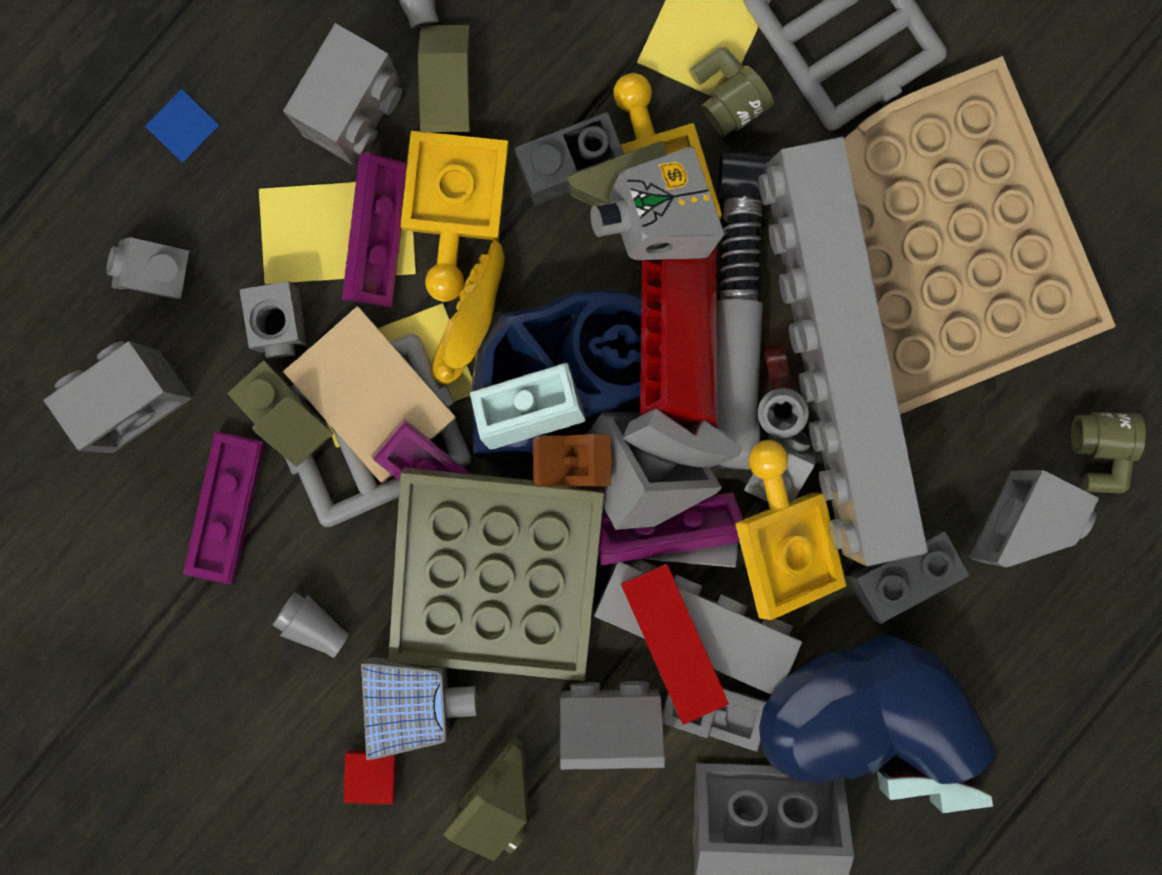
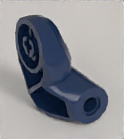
M604 290L571 292L538 308L502 314L476 353L472 392L568 363L585 418L591 419L599 416L602 412L614 411L623 403L639 398L641 386L642 299L627 293ZM472 406L474 457L498 462L533 460L534 437L496 449H489L480 440ZM555 431L539 436H554Z
M889 635L875 638L853 650L823 654L794 671L776 687L764 705L759 725L761 747L770 764L791 779L816 783L839 778L854 779L875 773L895 755L937 783H961L979 775L992 763L995 757V746L990 734L961 683L939 656Z

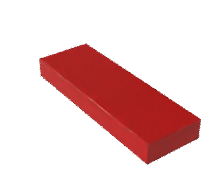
M667 563L620 583L682 724H687L729 705Z

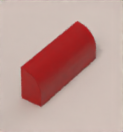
M717 246L709 257L701 259L642 260L640 416L658 409L684 428L690 427L702 420H705L716 429L718 427Z

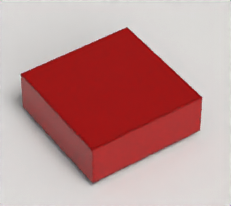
M348 750L345 753L344 803L393 805L395 802L397 754L366 760V751Z

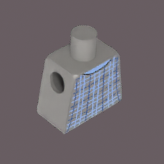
M379 657L368 658L361 664L366 760L378 759L446 742L450 736V718L477 716L476 686L448 688L447 668L388 662V658Z

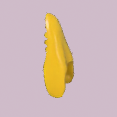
M496 239L492 241L487 255L482 254L479 258V264H475L464 284L465 286L459 295L460 301L456 306L458 311L449 320L432 361L431 373L433 379L440 384L449 385L458 379L490 332L505 258L503 248Z

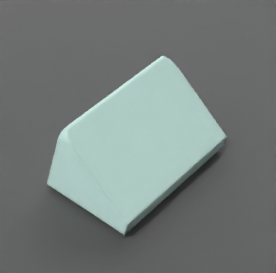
M568 363L470 392L480 440L489 449H496L579 424L586 420Z

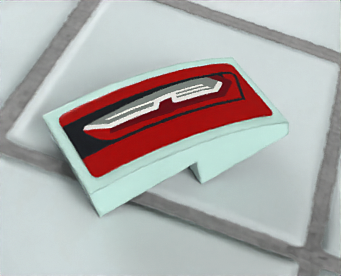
M888 768L877 771L879 789L890 800L929 795L930 802L942 813L993 806L992 797L979 786L967 780L961 783L940 784L924 776L915 768Z

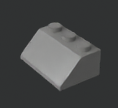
M696 763L693 829L695 875H849L854 859L844 778L816 783L791 779L773 766Z

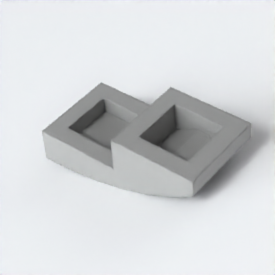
M654 409L630 421L622 439L655 457L691 467H714L740 456L743 449L742 446L705 420L684 428L658 409Z
M722 687L729 705L683 725L668 693L662 714V724L704 738L711 736L756 752L759 750L761 744L759 725L763 707L767 700Z

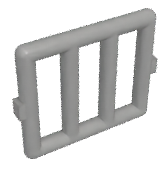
M744 0L745 7L824 127L828 130L838 129L878 102H881L883 106L902 93L900 88L942 62L947 56L945 45L915 0H890L897 11L809 67L794 45V42L860 0H824L783 27L767 4L771 0ZM908 27L923 51L835 107L820 83Z
M408 334L392 341L391 344L403 357L407 356L413 369L452 412L450 406L455 405L447 386L441 387L440 383L433 379L431 373L432 364L419 336ZM291 385L304 401L308 400L295 385ZM455 419L440 434L449 455L463 467L467 468L472 462V456ZM334 429L333 432L359 489V494L333 505L312 454L298 467L286 459L291 473L299 474L318 520L324 527L335 526L398 498L400 481L396 478L378 485L373 473Z

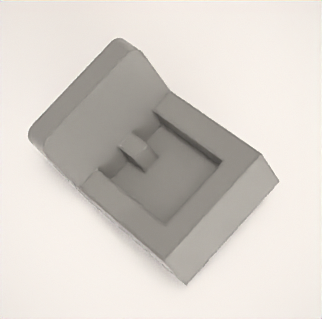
M132 237L120 240L118 247L113 246L111 248L107 261V275L113 276L111 287L181 299L189 251Z
M803 431L788 438L768 435V440L780 443L788 454V466L782 476L789 501L797 497L815 466L816 451L813 448L810 437ZM751 471L746 480L744 491L768 502L763 479L758 478Z

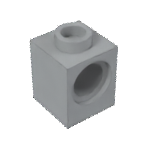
M287 281L239 289L250 349L260 353L265 352L266 359H276L295 355L294 347L308 345L298 287ZM282 310L286 319L284 328L277 334L269 335L265 329L266 318L270 313Z

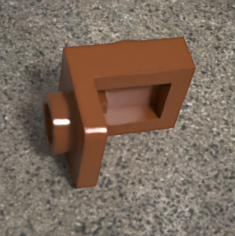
M610 434L536 436L533 438L534 485L541 487L558 485L611 486L613 457Z

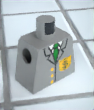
M694 147L685 148L624 170L619 174L609 193L610 203L594 205L591 208V224L596 236L602 237L621 233L627 254L634 260L709 257L725 235Z

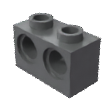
M929 529L924 532L928 550L926 554L871 566L863 565L846 574L868 618L878 623H883L970 576L946 531Z

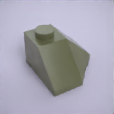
M515 736L455 806L443 833L451 842L492 861H495L503 850L511 854L520 845L529 831L524 827L527 823L529 810L524 746L521 739Z

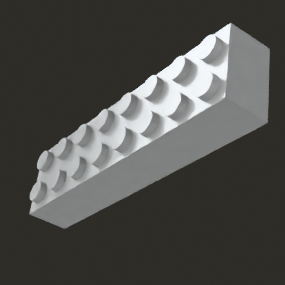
M844 137L781 149L763 167L764 174L759 175V190L764 205L771 204L775 223L769 225V238L774 254H781L785 273L779 275V287L784 303H791L795 323L789 324L790 341L794 352L801 353L805 372L799 374V384L806 403L811 402L815 421L809 423V432L814 450L822 452L825 470L819 472V481L824 499L832 501L835 519L829 521V530L833 545L836 550L841 549L843 555L865 566L926 554L928 550Z

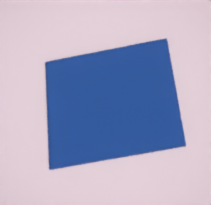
M181 89L145 127L183 163L219 124Z

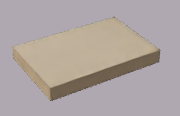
M358 306L283 371L380 483H384L392 475L376 463L371 455L403 418L430 440H433L457 418Z

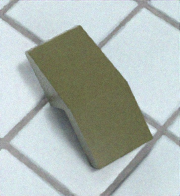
M469 25L421 26L418 48L421 132H470L472 101L469 78L471 44Z

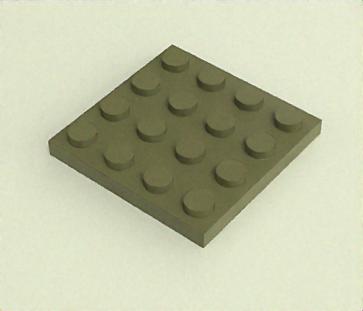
M403 468L400 473L388 662L585 681L604 488L566 485L541 487L534 485V480Z

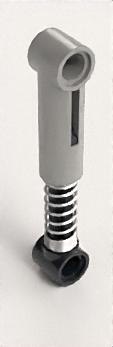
M721 151L717 196L719 200L725 203L723 218L728 222V225L723 229L727 239L722 242V245L726 248V253L721 256L726 262V266L721 269L725 279L720 282L724 290L720 292V300H717V430L742 446L743 449L740 456L711 468L751 470L748 464V456L752 447L760 442L757 412L763 303L757 301L759 291L754 289V280L759 278L754 276L755 267L759 266L755 262V254L760 253L756 249V241L761 239L759 236H756L757 227L761 226L757 222V218L762 216L761 208H763V201L759 190V175L764 174L763 167L772 159L771 153Z

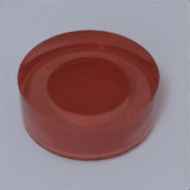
M783 343L765 346L763 351L771 390L780 388L792 390Z

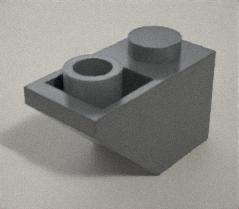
M608 112L515 147L517 162L534 206L569 193L567 187L568 176L624 155Z

